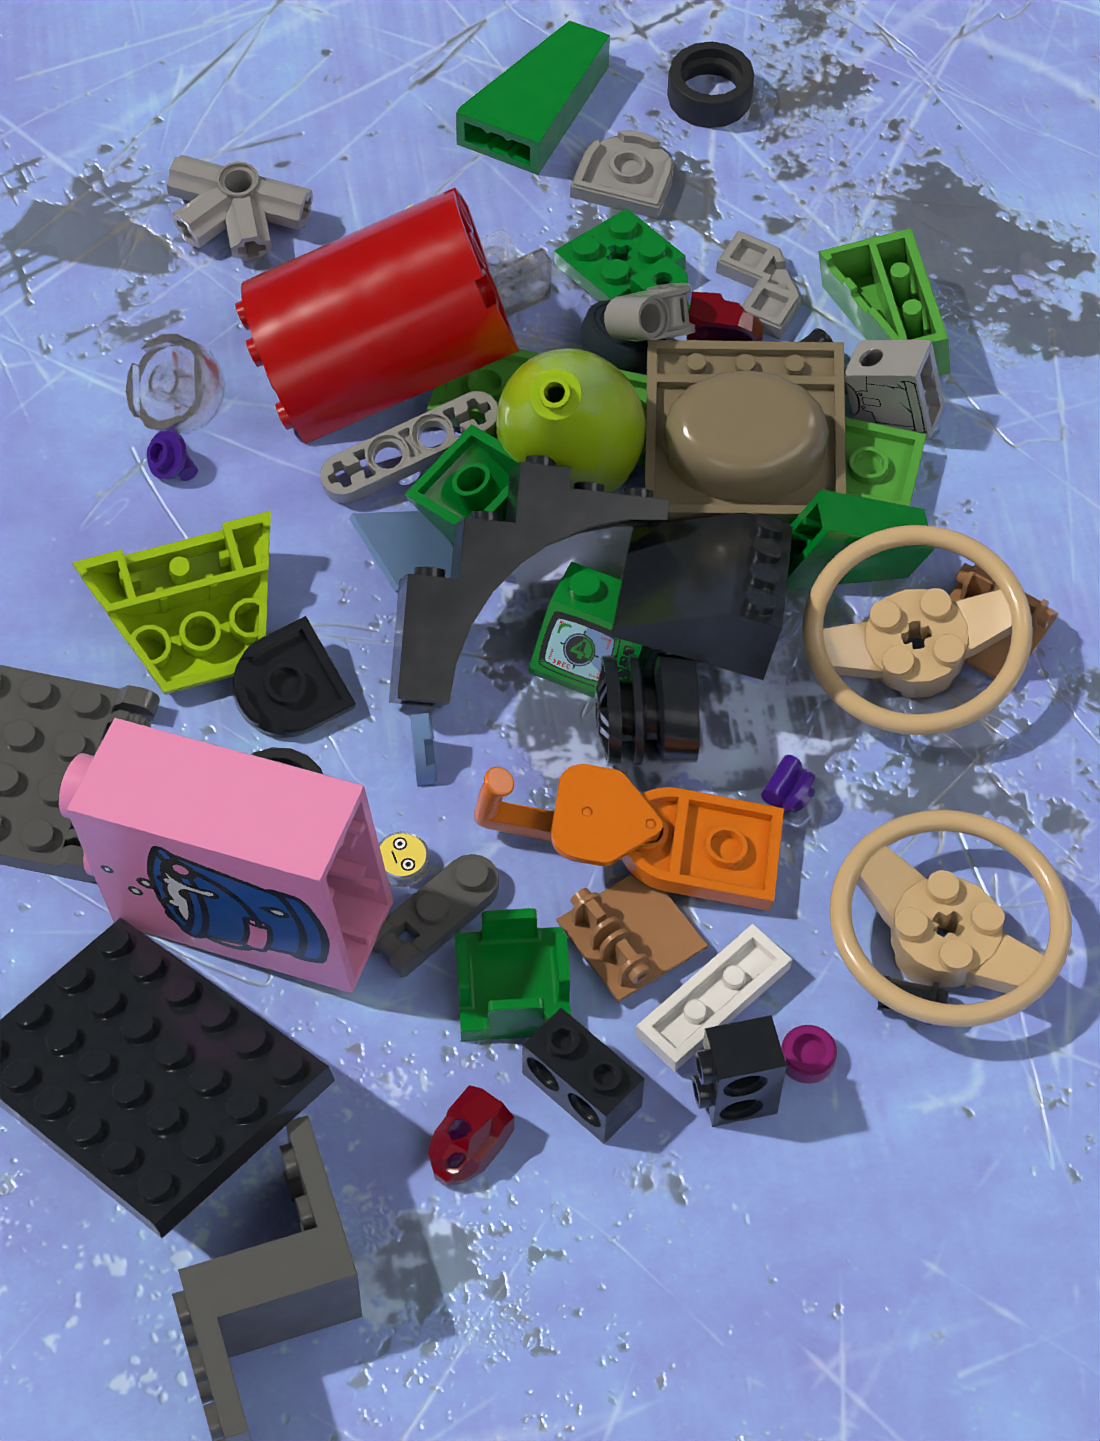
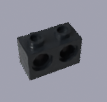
M560 1008L522 1045V1074L603 1144L642 1107L645 1078L563 1008Z
M772 1015L705 1028L702 1050L695 1052L698 1075L692 1076V1087L696 1104L699 1109L707 1108L712 1127L777 1114L787 1066Z

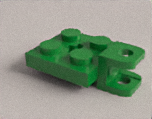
M628 208L554 250L555 265L597 301L612 300L615 297L645 291L647 288L657 285L688 283V276L684 271L686 270V255ZM624 257V258H628V260H627V261H623V260L615 259V258ZM687 301L688 314H689L690 305H689V303H688V301Z

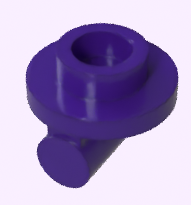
M161 430L155 434L147 448V462L151 473L157 478L166 480L173 479L176 476H179L183 481L193 479L197 475L198 469L186 450L183 437L173 430Z
M785 755L762 791L761 797L764 802L771 806L784 808V813L789 810L797 813L809 803L815 794V789L812 787L815 775L809 769H804L797 757Z

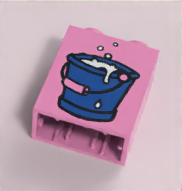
M114 718L95 756L85 753L77 755L71 761L64 774L59 793L61 815L64 818L70 819L84 851V869L88 875L95 877L114 923L121 917L137 930L353 993L374 947L379 930L394 902L364 785Z

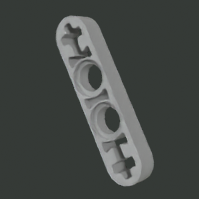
M474 391L466 393L333 455L321 467L320 478L325 494L336 503H352L432 466L459 438V436H455L450 418L455 417L457 426L460 425L461 434L472 424L491 436L495 435L497 432V402L491 395L485 392ZM477 408L481 414L485 413L486 422L478 425L474 419H470L469 411ZM429 427H439L447 433L444 443L434 448L422 445L419 438L421 433ZM387 447L395 448L402 453V459L399 464L389 469L381 468L374 462L377 453ZM365 458L369 472L372 474L369 478H366L364 469L362 470L360 460ZM342 470L350 476L352 482L350 486L344 488L340 482H336V473Z

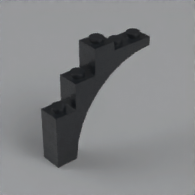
M527 456L525 462H519L510 469L506 522L501 521V514L496 512L471 511L470 518L464 517L455 524L450 578H445L446 570L441 568L415 567L414 574L408 573L399 580L389 703L436 708L449 704L456 663L473 622L492 593L521 563L543 548L580 533L612 527H656L668 520L669 500L654 498V491L644 488L623 489V494L604 492L605 486L594 482L574 483V488H569L570 467L556 466L555 461L547 456Z

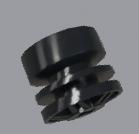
M657 653L653 667V677L643 678L637 655L629 654L627 657L626 678L619 679L616 656H602L600 674L597 685H595V719L597 737L604 750L607 766L621 765L622 742H629L633 765H641L645 755L646 741L653 740L656 741L657 752L662 764L697 762L700 742L698 683L694 660L670 653Z

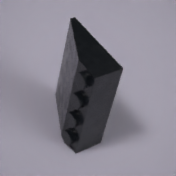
M743 512L665 522L656 527H633L610 636L764 680L783 625L793 526L786 525L778 518L770 515L755 516Z

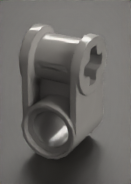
M690 283L657 285L649 287L645 291L613 298L608 303L604 313V323L607 332L616 340H658L694 333L695 324L689 322L686 296L691 291Z

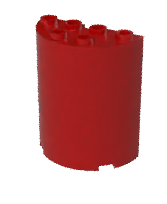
M457 188L440 193L241 283L242 300L235 303V308L246 330L250 329L252 338L246 340L247 349L257 367L264 366L267 378L280 400L275 406L286 430L295 428L305 444L519 351L500 294L488 267L490 266L469 206Z

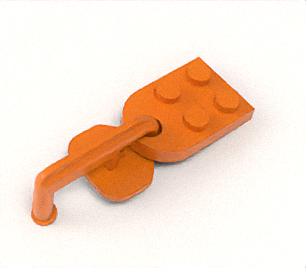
M577 764L566 769L561 775L558 783L554 811L503 802V797L508 796L514 789V779L508 770L496 766L490 768L484 776V782L479 791L474 811L475 822L484 828L551 841L553 847L561 856L576 862L597 866H610L622 859L624 865L633 876L644 884L658 890L770 911L774 903L784 808L674 787L652 789L640 794L627 776L619 770L590 764Z

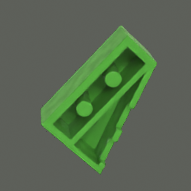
M911 228L818 251L822 287L866 340H932L939 376L950 373L948 335Z

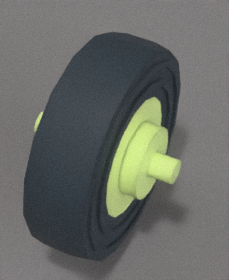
M611 300L599 301L593 304L588 309L580 327L581 341L586 349L609 361L620 370L631 372L647 371L648 340H616L612 338L607 332L604 323V313Z

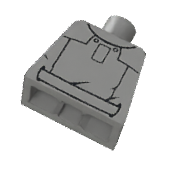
M863 340L857 344L849 364L844 365L845 395L849 397L854 419L927 434L926 440H930L945 405L932 340Z

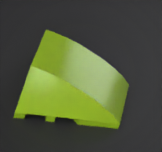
M271 510L222 523V530L143 551L124 555L121 549L72 562L74 569L164 695L233 677L237 663L244 651L252 643L266 636Z

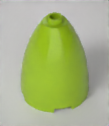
M571 348L556 349L543 352L529 359L508 380L498 404L496 431L497 438L505 451L517 462H525L527 456H547L555 461L556 466L571 468L569 488H574V483L594 482L603 484L605 486L604 492L612 493L627 481L630 473L639 461L644 443H646V417L638 394L627 377L616 366L588 351Z

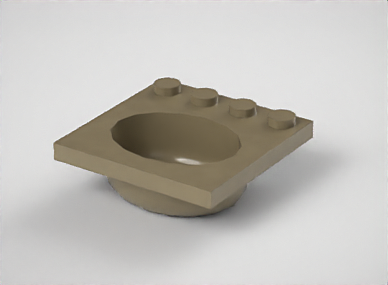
M648 340L645 489L653 490L654 498L669 500L668 520L665 522L745 512L755 516L770 515L778 518L783 523L792 524L821 489L846 494L844 342Z

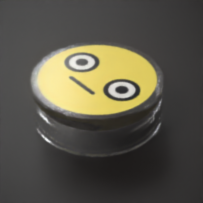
M399 831L387 835L379 842L390 885L409 887L417 884L425 877L429 869V851L421 837L411 832Z

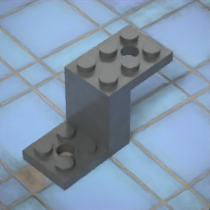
M308 1115L293 1119L286 1125L289 1143L279 1146L284 1165V1178L291 1201L296 1202L301 1232L178 1269L183 1290L172 1293L201 1402L205 1404L203 1409L212 1441H251L229 1358L363 1317L358 1274Z

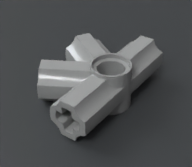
M180 155L174 158L169 169L168 195L190 201L172 214L173 222L183 239L192 247H202L227 229L233 258H240L245 262L261 260L266 253L272 251L267 222L300 231L301 228H305L310 217L313 201L311 189L259 176L257 170L246 162L236 161L222 166Z

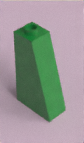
M569 20L459 107L456 112L457 145L539 175L609 68L610 35Z

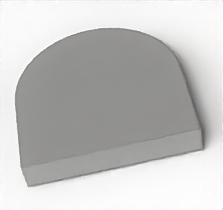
M618 131L617 136L606 138L600 142L599 139L595 140L588 146L571 183L570 198L622 211L628 208L635 214L658 219L673 182V159L660 146L661 142L657 138L639 131Z

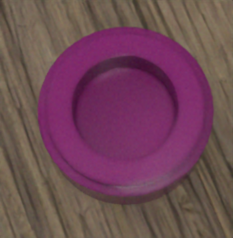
M814 1025L795 1027L786 1034L781 1046L787 1066L785 1073L795 1081L806 1084L817 1083L827 1078L834 1068L837 1056L836 1043L833 1037L823 1028Z

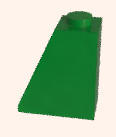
M821 489L790 525L793 526L786 589L812 587L825 566L840 551L871 533L905 525L928 526L925 509ZM916 545L881 551L854 566L837 585L908 578L934 551V548Z

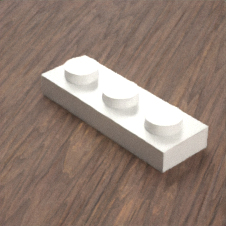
M751 924L636 1025L635 1036L675 1072L696 1051L703 1047L705 1028L729 1024L790 969L792 958L754 924Z

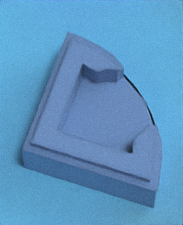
M429 713L411 714V739L417 787L435 785V781L438 779L433 745L432 716L429 717Z

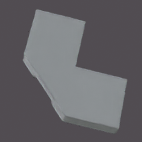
M737 231L718 259L716 273L753 288L742 307L746 312L759 317L760 322L764 326V334L780 340L800 309L802 297L796 283L792 282L785 267L786 261L781 249Z

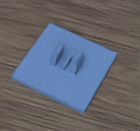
M420 511L352 513L350 516L351 523L396 593H398L399 580L408 573L414 574L415 567L441 568L446 570L445 578L451 577L453 545Z

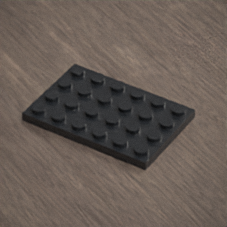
M121 917L0 1019V1107L160 1238L165 1237L335 1081L328 1065Z

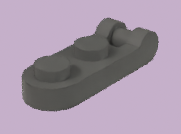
M476 854L462 855L453 860L387 916L379 930L372 950L375 953L382 951L390 959L389 966L400 977L408 976L455 935L454 933H458L494 901L499 889V876L495 865L486 857ZM407 931L415 940L404 943L399 936Z

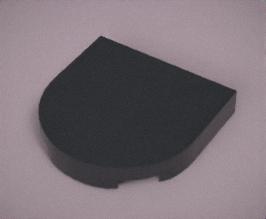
M306 616L252 643L244 651L234 671L232 692L238 711L253 728L269 736L289 738L303 735L355 709L356 706L353 697Z

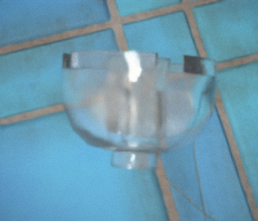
M161 334L148 341L141 349L146 351V354L141 358L139 365L131 364L127 375L125 392L128 407L133 416L140 418L147 428L158 432L176 431L179 434H189L206 426L218 413L225 391L223 370L213 353L203 345L179 334Z

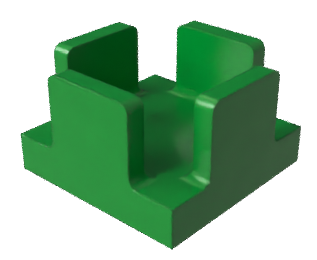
M535 908L483 911L481 913V931L454 933L461 1042L531 1037L560 1008H563L571 1015L567 934L564 933L563 927L538 928L537 910Z

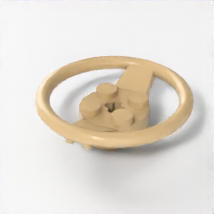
M905 525L880 530L858 539L840 551L825 566L812 586L807 598L802 625L806 657L813 674L827 695L856 719L885 731L907 735H932L949 732L969 725L994 710L1011 693L1020 680L1030 656L1033 637L1032 616L1028 600L1019 580L1009 566L987 546L967 535L946 528L926 525ZM931 546L954 552L979 566L999 588V590L951 602L949 594L939 588L929 590L905 589L874 603L870 609L869 619L866 622L823 629L827 603L840 580L854 566L866 558L896 547ZM1011 634L1009 653L994 681L970 701L942 712L909 714L879 707L855 693L839 676L871 678L879 684L881 681L887 687L900 691L902 697L928 698L947 690L951 686L952 680L961 672L967 658L978 654ZM919 638L924 640V648L913 649L912 642L904 643L908 642V639Z
M954 810L921 811L895 818L875 828L863 837L844 859L834 880L830 897L829 912L834 941L843 962L857 982L868 993L892 1010L912 1019L934 1025L972 1027L1001 1021L1019 1013L1038 1000L1051 987L1060 974L1070 949L1072 937L1070 904L1062 881L1052 864L1034 844L1021 834L1002 823L978 814ZM949 831L985 839L1008 851L1028 869L1045 897L1050 918V933L1044 955L1002 932L1005 920L1004 911L981 887L962 878H957L953 873L945 870L936 871L927 879L888 846L901 839L920 833ZM856 884L884 922L891 927L890 936L891 945L895 953L894 961L896 966L910 981L927 986H933L935 981L939 982L941 987L952 988L965 985V989L976 985L1006 994L980 1003L945 1004L917 997L891 983L872 965L860 947L852 923V899ZM937 930H947L952 933L942 937L937 934Z

